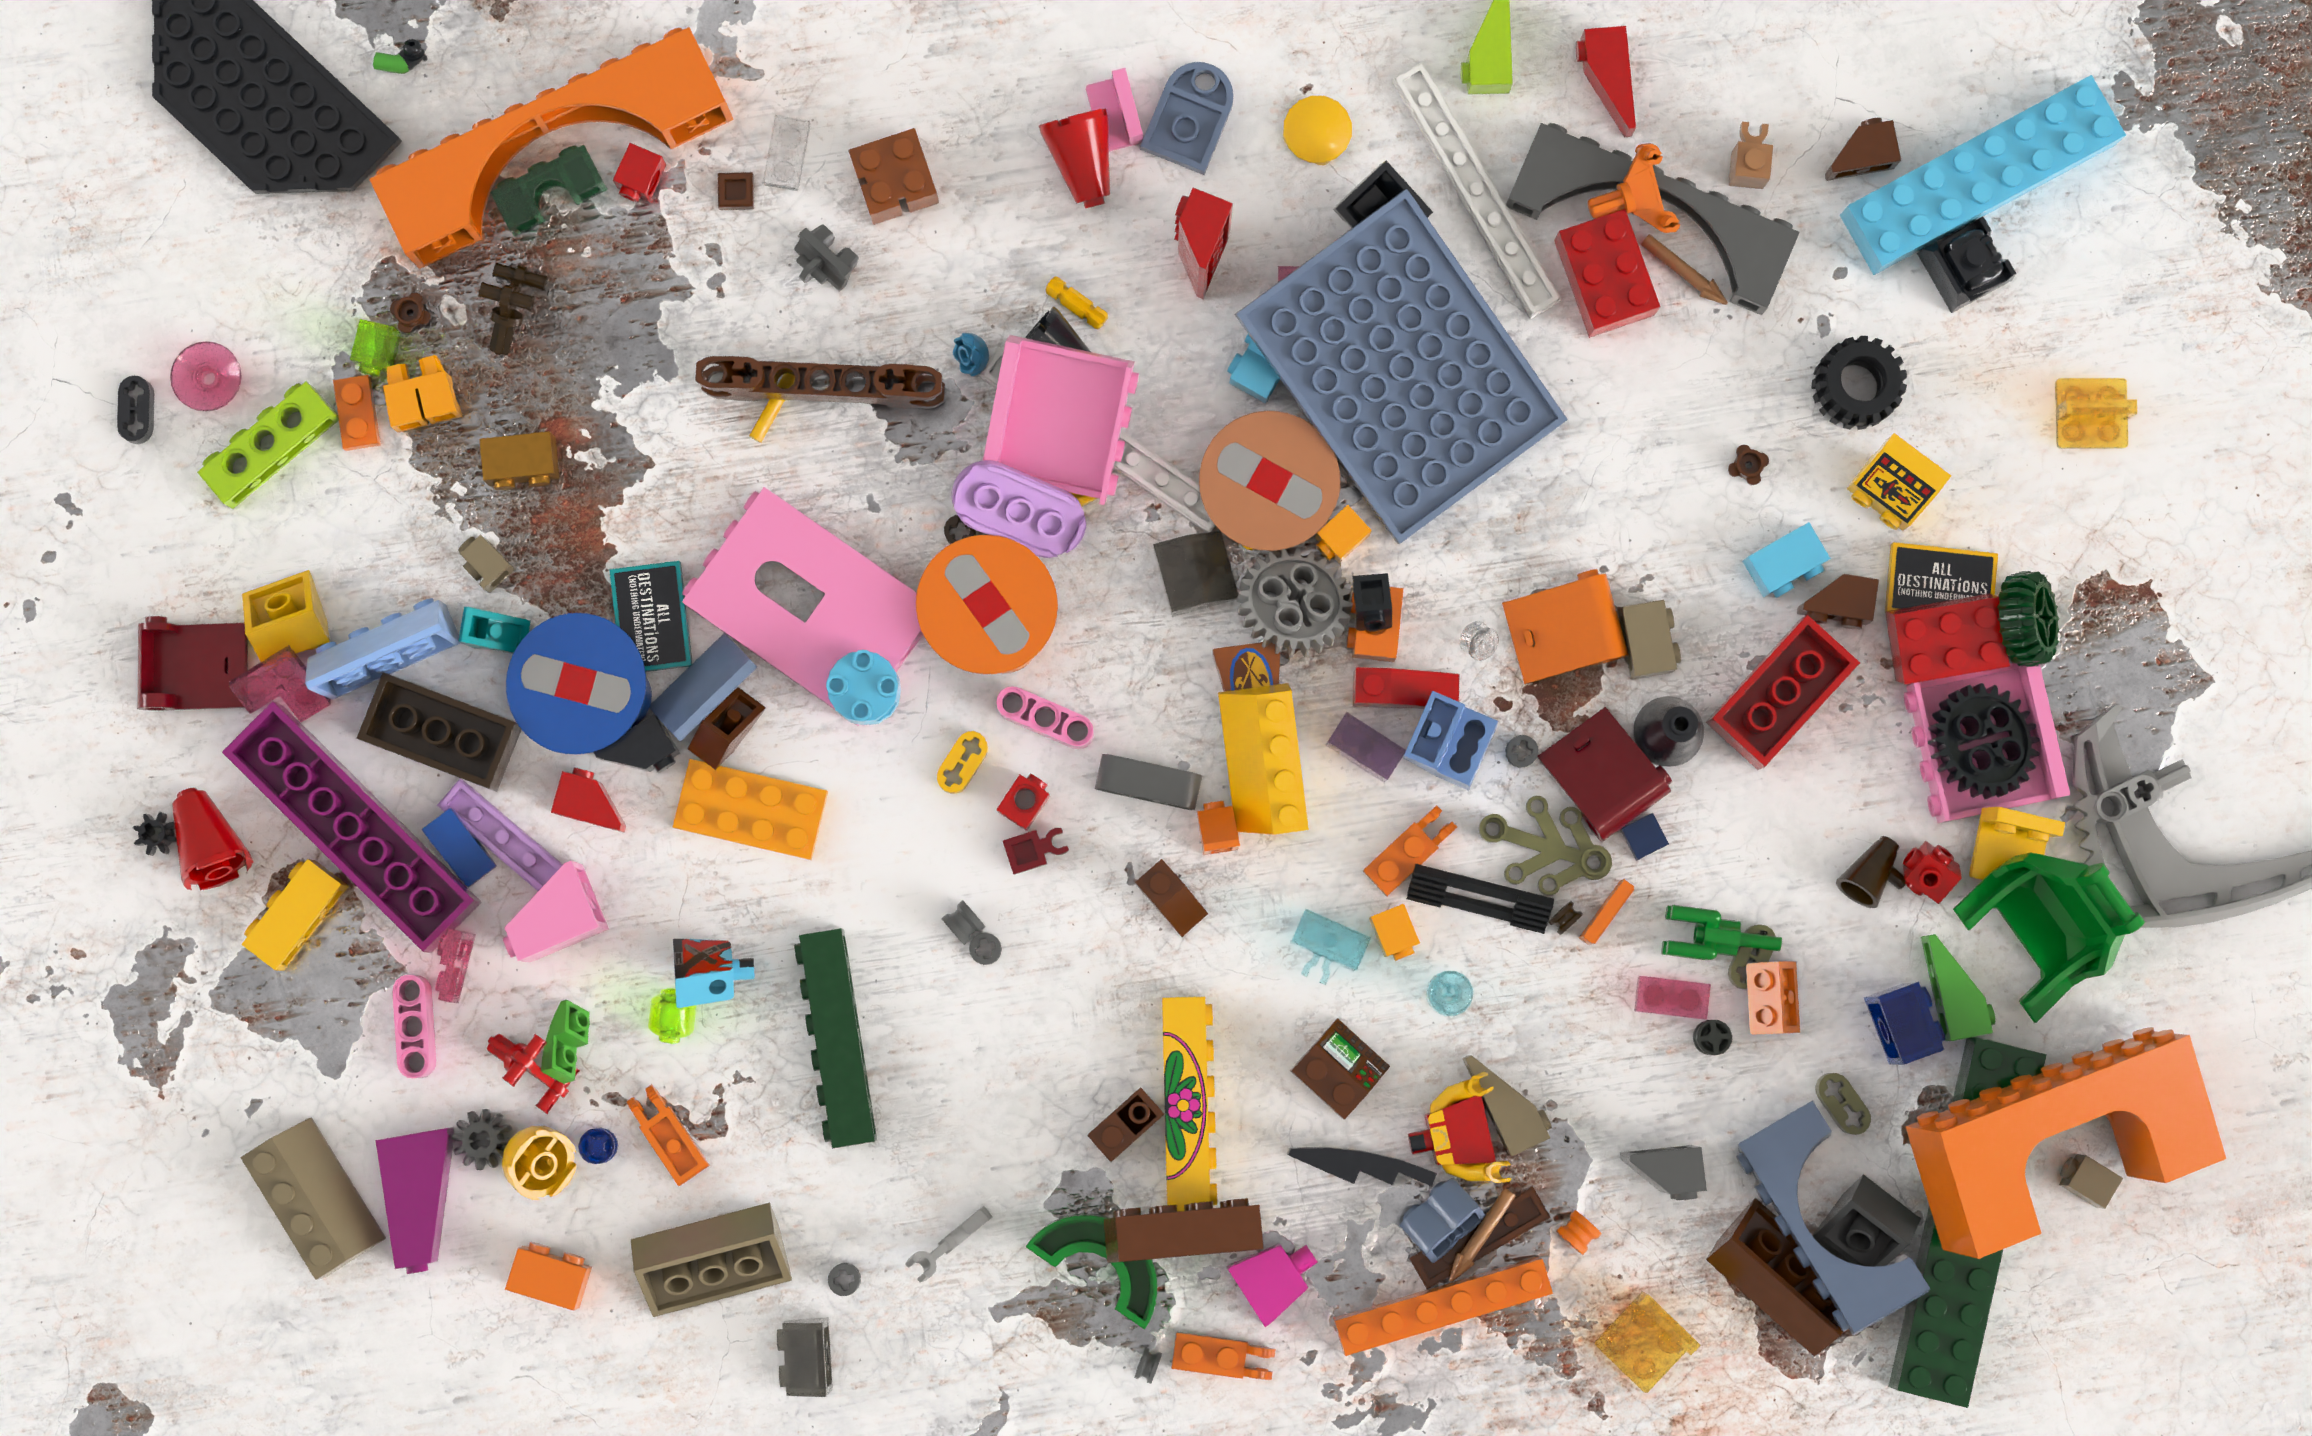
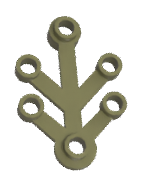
M1542 796L1530 798L1526 803V811L1531 817L1536 819L1545 838L1509 827L1506 820L1498 814L1487 815L1479 824V834L1488 843H1497L1505 840L1541 852L1520 864L1512 863L1506 867L1504 877L1510 884L1517 885L1522 883L1526 876L1559 859L1574 863V865L1556 875L1546 874L1539 879L1538 889L1546 896L1556 894L1560 887L1582 876L1589 880L1601 879L1609 873L1612 867L1610 853L1600 845H1593L1581 822V812L1575 807L1565 808L1560 813L1559 820L1563 827L1571 830L1579 849L1565 845L1548 812V803ZM1539 800L1542 802L1543 810L1541 813H1535L1531 810L1532 801ZM1572 811L1576 814L1577 821L1575 824H1568L1565 821L1564 816L1566 812ZM1493 822L1498 825L1499 832L1497 835L1491 836L1487 833L1486 826L1488 823ZM1590 856H1596L1599 859L1600 865L1597 869H1591L1588 866L1587 860ZM1512 867H1517L1522 872L1521 878L1517 881L1509 876V871ZM1546 878H1550L1555 882V889L1551 892L1543 888V881Z

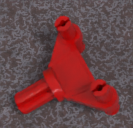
M501 1034L489 1038L488 1052L504 1062V1068L507 1071L504 1077H502L504 1081L515 1087L516 1083L527 1071L549 1088L535 1105L544 1113L548 1114L560 1096L565 1098L569 1090L566 1087L571 1082L563 1084L558 1080H554L552 1077L541 1072V1068L533 1061L547 1044L541 1037L534 1034L528 1045L524 1043L515 1044ZM576 1068L575 1076L577 1075L578 1072H580V1070H578L577 1068Z

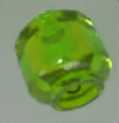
M673 988L662 989L661 994L651 999L648 1028L652 1033L659 1036V1041L679 1043L680 1038L687 1037L693 1033L697 1007L694 1005L677 1008L676 990Z

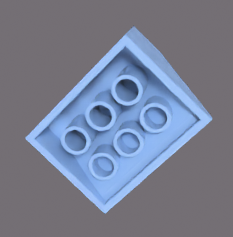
M433 598L423 600L413 606L414 611L403 616L401 613L389 615L381 620V626L371 630L368 627H364L351 632L348 635L349 640L338 645L336 642H329L316 649L317 654L308 657L305 678L307 688L333 700L379 680L383 672L392 674L460 644L458 642L459 634L446 604L440 600L434 602Z

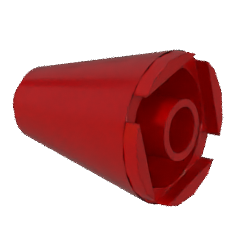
M1106 108L1039 125L1040 133L1076 204L1083 202L1085 209L1105 204L1104 196L1110 195L1109 135Z
M188 788L179 792L177 798L172 803L180 874L184 887L187 890H192L191 885L198 884L200 890H208L237 879L239 877L238 870L243 866L248 871L253 864L251 854L207 792L197 788Z

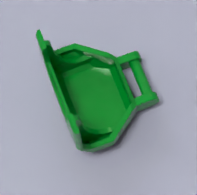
M2032 852L2014 856L1987 875L1953 908L1967 930H1971L1992 908L1997 909L2040 969L2041 979L2019 1000L2034 1023H2037L2074 985L2086 978L2105 975L2114 964L2124 936L2137 931L2145 923L2138 912H2133L2108 877L2110 872L2104 863L2088 866L2087 864Z

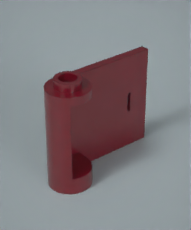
M148 616L145 617V623L138 624L137 709L164 711L247 708L248 638L245 634V623L175 625L167 623V617Z
M1606 707L1537 756L1581 811L1585 823L1601 842L1605 841L1671 792L1669 784L1672 783V779L1661 765L1655 767Z

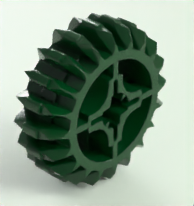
M2021 571L2006 576L2005 581L2001 585V592L1998 595L2000 603L1997 606L1999 610L1998 621L2000 622L1999 632L2002 634V644L2006 646V654L2010 657L2013 664L2018 666L2035 667L2039 666V664L2051 662L2057 651L2056 646L2059 643L2058 633L2060 630L2058 628V620L2060 618L2057 615L2058 606L2055 603V594L2051 591L2050 582L2039 571Z

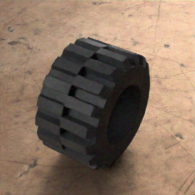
M1860 336L1857 340L1850 337L1841 344L1837 343L1820 360L1821 362L1816 366L1813 373L1816 377L1812 380L1811 389H1816V393L1813 395L1814 402L1822 404V407L1819 409L1820 413L1824 416L1828 412L1832 416L1830 419L1831 423L1836 425L1842 422L1844 423L1843 428L1849 430L1854 426H1857L1858 430L1866 429L1869 425L1873 427L1879 424L1900 405L1903 400L1901 396L1906 392L1907 385L1903 384V381L1907 378V371L1900 370L1899 366L1904 362L1901 356L1897 358L1892 356L1891 353L1895 349L1891 345L1883 348L1881 346L1883 340L1875 338L1871 342L1868 341V336ZM1846 366H1861L1872 373L1877 384L1876 396L1872 400H1856L1846 393L1841 382L1842 370Z

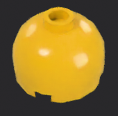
M530 1126L518 1131L508 1141L504 1149L502 1159L504 1176L518 1193L532 1200H540L537 1197H544L546 1195L550 1197L555 1196L570 1183L576 1171L573 1151L576 1153L575 1147L564 1134L550 1127Z

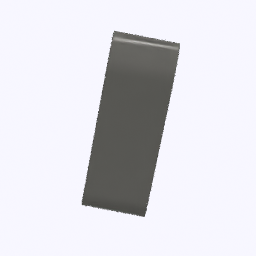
M1102 754L1094 789L1172 807L1195 810L1202 775L1115 755Z

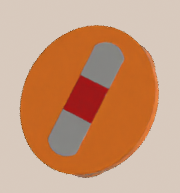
M970 536L945 547L927 565L921 576L916 594L917 619L929 645L949 664L976 674L1013 673L1027 666L1048 642L1057 618L1058 600L1056 588L1046 566L1027 547L1001 536Z

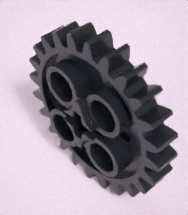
M1980 683L1973 688L1971 685L1961 688L1960 691L1957 690L1948 695L1949 699L1939 703L1941 710L1932 714V717L1938 723L1928 727L1929 731L1936 734V738L1928 741V744L1936 746L1938 749L1936 753L1931 755V758L1941 759L1943 762L1937 771L1943 772L1948 770L1950 774L1946 782L1949 784L1958 780V792L1970 788V796L1972 798L1981 794L1984 799L1992 798L1995 795L1999 798L2008 794V791L2012 792L2019 789V784L2030 779L2026 772L2036 769L2035 764L2029 759L2040 755L2038 751L2031 748L2032 744L2040 741V738L2030 735V731L2037 727L2036 724H2027L2025 721L2030 715V711L2020 713L2018 708L2021 700L2009 702L2010 691L2007 690L1998 695L1996 685L1987 689L1984 683ZM1990 714L1994 717L1996 726L1992 723ZM1960 723L1965 727L1966 735L1962 732ZM2005 731L2010 735L2009 737L1992 743H1985L1968 750L1960 751L1958 749L1959 745L1968 744L1977 739H1985ZM2002 748L2006 751L2008 759L2004 757ZM1972 757L1977 761L1978 768L1972 763Z

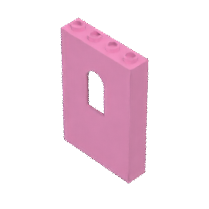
M763 487L760 493L755 491L744 505V509L747 511L739 522L734 520L726 529L723 535L726 541L719 550L714 548L706 557L703 563L706 569L698 579L693 577L684 588L682 594L685 598L682 603L835 710L828 697L826 682L831 669L839 659L858 650H867L889 661L895 672H897L923 636L916 613L917 593L767 488ZM770 561L779 562L825 594L805 623L757 589L755 574L762 564Z

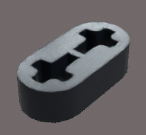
M134 375L125 378L120 383L118 389V432L121 437L134 444L148 441L154 429V388L140 376ZM136 384L144 390V394L137 397V407H135V399L128 395L129 391L135 390ZM135 413H137V421L143 424V429L137 430L136 436L127 429L128 425L134 424Z

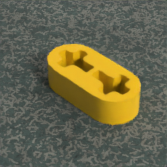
M968 731L962 734L940 766L937 773V781L945 792L950 794L962 792L984 761L988 753V744L980 733ZM978 739V747L981 749V753L979 755L972 753L967 762L963 761L962 758L966 753L963 743ZM959 763L962 764L963 768L959 773L962 783L960 785L953 783L951 787L947 786V778L944 776V773L947 770L953 772Z

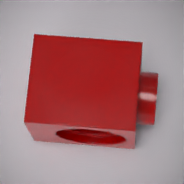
M629 143L613 178V182L620 189L619 194L633 202H638L639 198L650 202L666 167V163L662 156Z
M1031 773L1027 778L1019 774L996 809L997 812L1028 831L1050 797V794L1045 791L1048 785ZM1028 790L1035 795L1036 800L1031 808L1020 809L1017 807L1015 799L1019 792Z

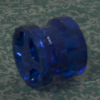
M590 1129L580 1138L578 1145L579 1153L588 1163H606L616 1155L618 1140L609 1129Z

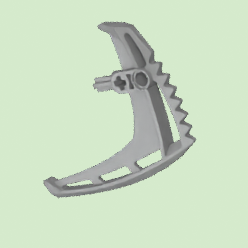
M2118 704L2108 708L2075 737L2072 786L2083 797L2074 803L2073 807L2083 813L2084 817L2074 826L2086 833L2078 847L2090 852L2089 857L2083 864L2090 866L2104 863L2095 824L2096 822L2106 823L2129 878L2144 903L2143 905L2130 907L2134 913L2138 912L2145 921L2141 928L2183 927L2211 923L2279 903L2312 889V874L2303 878L2300 876L2303 868L2312 865V850L2275 859L2230 865L2191 864L2162 834L2152 818L2148 807L2162 799L2164 791L2191 779L2192 777L2189 773L2191 770L2181 759L2154 773L2146 770L2136 776H2132L2113 723L2122 709L2121 705ZM2084 743L2086 744L2090 769L2097 792L2094 795L2090 793L2086 776ZM2138 786H2142L2144 792L2140 794V797L2136 798L2134 791L2138 789ZM2104 798H2109L2113 802L2114 811L2110 816L2105 815L2101 809V803ZM2284 875L2281 887L2236 901H2230L2233 887ZM2215 893L2212 906L2184 912L2166 914L2158 901Z

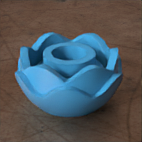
M962 333L960 337L954 339L956 345L953 349V357L960 363L959 368L962 373L976 376L985 369L989 361L988 347L981 337L973 333Z

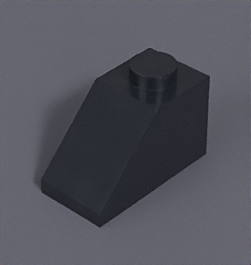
M656 715L650 716L629 729L613 744L593 752L596 758L602 761L648 772L655 769L657 773L675 764L674 757L681 754Z

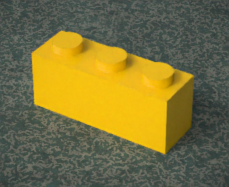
M307 859L305 862L300 861L295 865L288 875L291 881L283 891L277 890L266 904V907L269 908L261 920L256 918L244 933L247 938L241 945L276 971H284L349 887V885L316 860Z

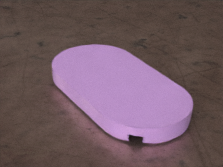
M991 460L975 462L963 469L954 481L951 498L957 515L965 525L981 533L1014 540L1027 547L1036 556L1043 558L1058 557L1057 555L1070 552L1080 543L1086 529L1084 511L1076 497L1066 490L1003 463Z

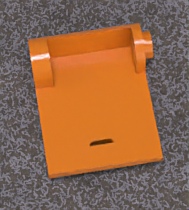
M1597 569L1577 574V581L1502 603L1524 684L1629 656L1606 574H1599Z

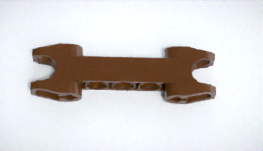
M710 356L696 363L695 381L702 386L701 390L716 399L736 401L779 399L885 404L887 407L905 409L935 408L944 403L945 400L943 376L936 369L928 366L908 364L860 366L757 361L754 358L739 356ZM709 364H717V365H719V366H712V367L708 368L707 370L703 371V370L705 369V367L708 366ZM723 373V377L719 382H709L712 375ZM789 373L795 376V382L791 387L783 389L777 386V381L781 375ZM819 375L828 376L831 380L830 385L824 390H815L812 387L813 380ZM854 377L864 378L866 380L865 387L859 392L848 390L847 385L850 379ZM892 382H896L895 384H893L891 390H887L888 388L891 387V383H892ZM923 383L935 385L933 390L929 392L918 391Z

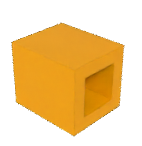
M1347 505L1316 533L1315 538L1318 543L1315 546L1327 560L1330 561L1334 558L1340 563L1370 536L1372 530Z
M1404 904L1369 918L1384 957L1393 955L1394 960L1397 961L1415 953L1412 946L1420 944Z

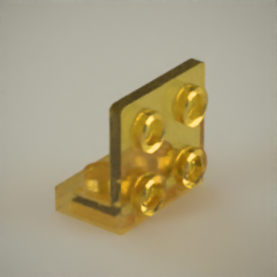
M1643 1291L1594 1342L1595 1346L1644 1393H1648L1685 1353L1692 1355L1701 1346L1649 1294Z

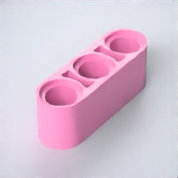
M1006 687L997 696V709L1001 716L1010 722L1074 749H1083L1093 740L1094 731L1092 723L1081 714L1018 687ZM1010 695H1017L1023 700L1022 708L1016 713H1009L1003 708L1004 700ZM1042 709H1049L1055 714V721L1049 727H1041L1035 721L1036 714ZM1074 723H1082L1088 729V734L1082 741H1073L1068 736V729Z
M407 974L396 980L392 991L397 1065L402 1075L408 1078H424L433 1073L436 1067L432 989L426 978ZM411 981H415L420 988L419 996L413 1001H410L405 996V987ZM416 1016L422 1022V1030L420 1034L413 1037L407 1030V1023L412 1017ZM416 1052L420 1053L425 1061L424 1067L419 1072L413 1071L409 1064L410 1057Z

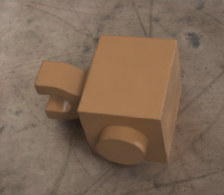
M1742 121L1739 132L1742 142L1738 141L1731 152L1728 186L1764 189L1770 180L1773 145L1762 144L1768 134L1769 124L1762 123L1759 129V136H1752L1748 132L1749 122Z

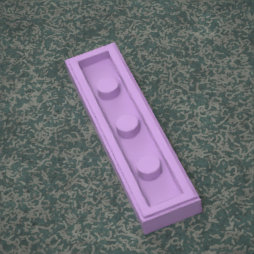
M461 778L437 805L444 812L452 808L479 842L537 891L563 865Z

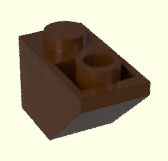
M1843 574L1797 608V614L1809 615L1818 624H1827V619L1841 621V627L1862 629V625H1867L1874 619L1879 579Z
M1140 1087L1087 1136L1106 1158L1112 1162L1157 1122L1164 1113Z

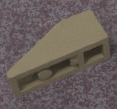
M1472 1055L1462 1058L1471 1078L1481 1072L1488 1073L1487 1076L1480 1078L1479 1083L1484 1089L1493 1086V1090L1483 1095L1482 1100L1508 1156L1512 1157L1550 1139L1547 1130L1551 1129L1552 1126L1543 1109L1537 1111L1533 1103Z

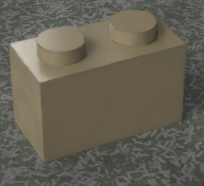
M1664 600L1622 607L1618 611L1629 653L1627 663L1630 679L1634 680L1668 674L1677 670L1676 663H1681V654L1678 643H1672L1670 629L1674 628L1672 609L1666 608Z

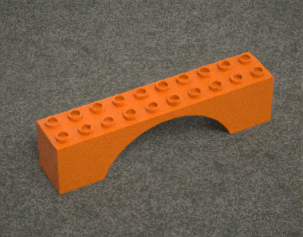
M690 27L670 30L663 36L664 39L652 45L650 43L641 44L635 47L629 56L620 60L618 58L609 59L600 65L599 70L589 75L587 73L578 74L569 79L567 85L557 90L550 88L540 92L536 96V100L530 103L512 105L504 111V115L494 120L488 118L475 123L472 126L473 130L462 135H449L440 141L441 145L431 150L421 149L409 155V160L397 166L390 164L380 168L376 172L377 175L369 180L405 255L418 269H421L482 240L484 212L496 180L508 163L523 148L549 132L579 123H616L646 132L660 140L670 149H673L734 120Z

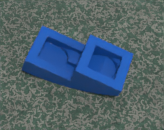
M449 808L421 829L467 887H470L497 867L481 843L473 837L452 808Z

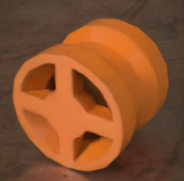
M1576 1210L1571 1213L1570 1221L1567 1225L1560 1226L1556 1230L1565 1241L1582 1255L1588 1250L1587 1245L1592 1239H1598L1602 1234Z

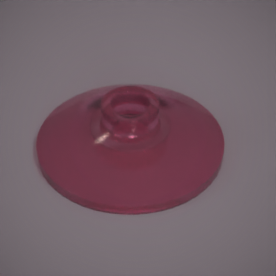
M207 341L192 344L181 351L173 362L170 374L171 386L177 398L191 409L205 412L220 409L231 402L239 391L242 379L241 367L235 355L223 345ZM213 373L215 375L214 382L206 385L204 383L205 376Z

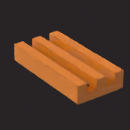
M1625 879L1620 880L1581 933L1579 939L1587 945L1595 944L1634 891V886Z

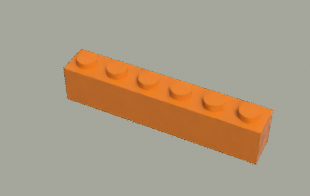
M1537 1256L1334 1317L1333 1320L1345 1356L1551 1295L1553 1291L1543 1259Z

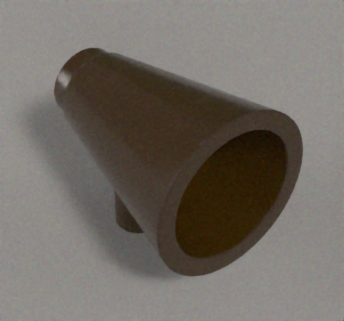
M1881 836L1836 880L1839 890L1849 899L1868 908L1878 907L1887 881L1897 889H1902L1906 885L1904 875L1893 866L1897 857V851L1900 848L1899 845L1891 838Z

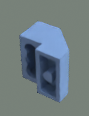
M1432 691L1405 751L1404 759L1438 778L1469 791L1496 731L1498 721L1465 707L1463 703Z

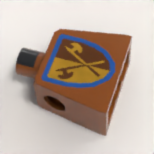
M1263 642L1213 649V660L1223 691L1279 684L1280 652L1278 654L1275 653V644L1271 642L1267 647L1263 648Z

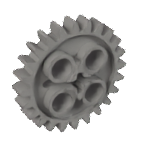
M1296 548L1294 556H1289L1286 549H1283L1279 558L1272 552H1268L1266 562L1260 558L1256 559L1254 568L1248 567L1245 575L1246 579L1241 580L1239 586L1241 591L1238 593L1237 602L1241 603L1238 615L1246 616L1242 626L1244 628L1254 627L1251 634L1252 639L1259 636L1264 637L1263 648L1267 647L1271 642L1275 644L1276 654L1283 647L1288 648L1289 657H1293L1296 649H1300L1303 656L1307 657L1310 647H1313L1319 654L1322 651L1323 642L1332 647L1335 636L1341 638L1345 629L1344 626L1348 625L1350 619L1348 614L1353 603L1348 601L1351 590L1343 589L1347 579L1345 577L1335 578L1338 570L1337 566L1328 570L1325 568L1327 558L1324 557L1318 563L1315 562L1313 551L1306 558L1301 557L1299 548ZM1296 579H1303L1307 581L1308 584H1300L1296 581ZM1264 592H1273L1277 595V597H1270L1266 595ZM1311 608H1320L1325 613H1316ZM1281 620H1288L1294 626H1286L1281 623Z

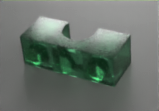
M574 145L562 150L558 158L548 163L541 161L528 168L527 174L517 179L509 177L500 181L496 185L497 189L490 193L508 229L514 236H517L546 221L540 210L539 203L541 196L548 189L553 187L566 189L576 205H579L608 190L585 145L580 147Z

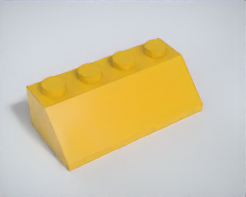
M1289 683L1218 692L1231 800L1237 832L1274 835L1309 830L1292 690Z

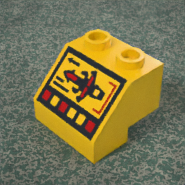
M1893 433L1886 439L1880 449L1869 458L1847 487V490L1853 493L1851 498L1857 504L1866 509L1871 507L1881 514L1879 518L1885 525L1894 530L1899 528L1904 531L1911 526L1936 497L1951 475Z

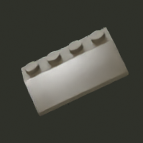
M308 1118L279 1133L240 1157L315 1280L329 1276L386 1239L312 1118Z
M770 1202L631 1239L633 1271L653 1317L792 1281L780 1228Z

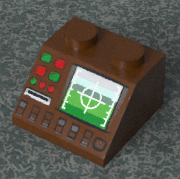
M1337 1018L1292 1067L1290 1072L1338 1116L1345 1120L1389 1069L1390 1065Z

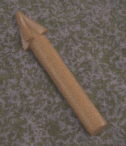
M1649 234L1644 239L1641 245L1701 292L1700 297L1724 305L1728 304L1714 279L1711 281L1707 280L1652 235Z
M1504 1188L1462 1252L1456 1253L1449 1278L1450 1282L1456 1280L1474 1265L1472 1261L1516 1197L1508 1189Z

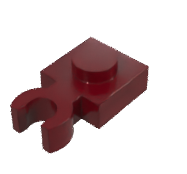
M1062 828L1051 829L1046 834V837L1039 839L1037 830L1003 840L1013 875L1047 865L1044 854L1063 855L1069 851L1068 846L1056 848L1052 845L1053 837L1063 833Z

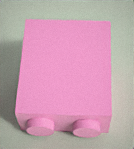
M574 861L564 863L504 927L507 936L503 938V941L511 958L516 956L518 961L531 963L609 930L583 864Z

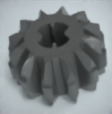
M489 1109L482 1110L480 1119L475 1111L468 1112L470 1124L463 1120H459L456 1123L457 1127L464 1132L463 1134L452 1135V1140L462 1141V1146L456 1147L454 1154L459 1155L466 1152L467 1154L462 1163L465 1166H469L475 1160L476 1170H484L486 1161L491 1168L498 1167L496 1155L503 1158L504 1148L502 1146L507 1145L511 1139L504 1138V1133L510 1132L512 1126L508 1124L499 1127L504 1116L498 1113L491 1119ZM487 1132L490 1136L486 1138V1140H490L489 1146L479 1147L476 1143L480 1141V1139H476L477 1133Z

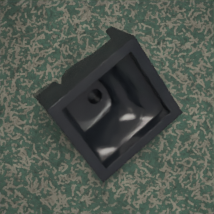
M1387 160L1375 168L1333 209L1343 221L1353 228L1403 190L1408 189L1427 218L1433 213Z
M1984 216L1917 253L1951 313L2007 284L2016 275L2010 261L2002 259V255L2000 252H1997V248L1993 245L1992 230Z

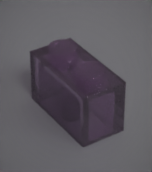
M1346 712L1326 743L1327 747L1383 783H1386L1406 751L1348 712Z

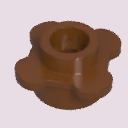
M411 293L409 297H403L398 301H394L390 306V312L395 315L399 322L398 329L403 333H410L413 327L420 324L427 325L431 320L430 313L425 311L422 305L423 297L418 293ZM409 310H413L412 316H408L407 312Z
M1741 445L1736 449L1737 457L1734 463L1728 466V472L1732 477L1739 476L1745 479L1749 485H1757L1761 481V472L1769 464V458L1765 453L1750 449L1748 445ZM1746 462H1750L1752 467L1747 468L1745 466Z

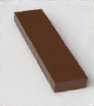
M1533 1186L1516 1194V1197L1472 1261L1473 1263L1551 1218ZM1480 1223L1470 1233L1459 1239L1447 1254L1434 1263L1421 1250L1408 1257L1426 1289L1450 1277L1456 1253L1462 1252Z

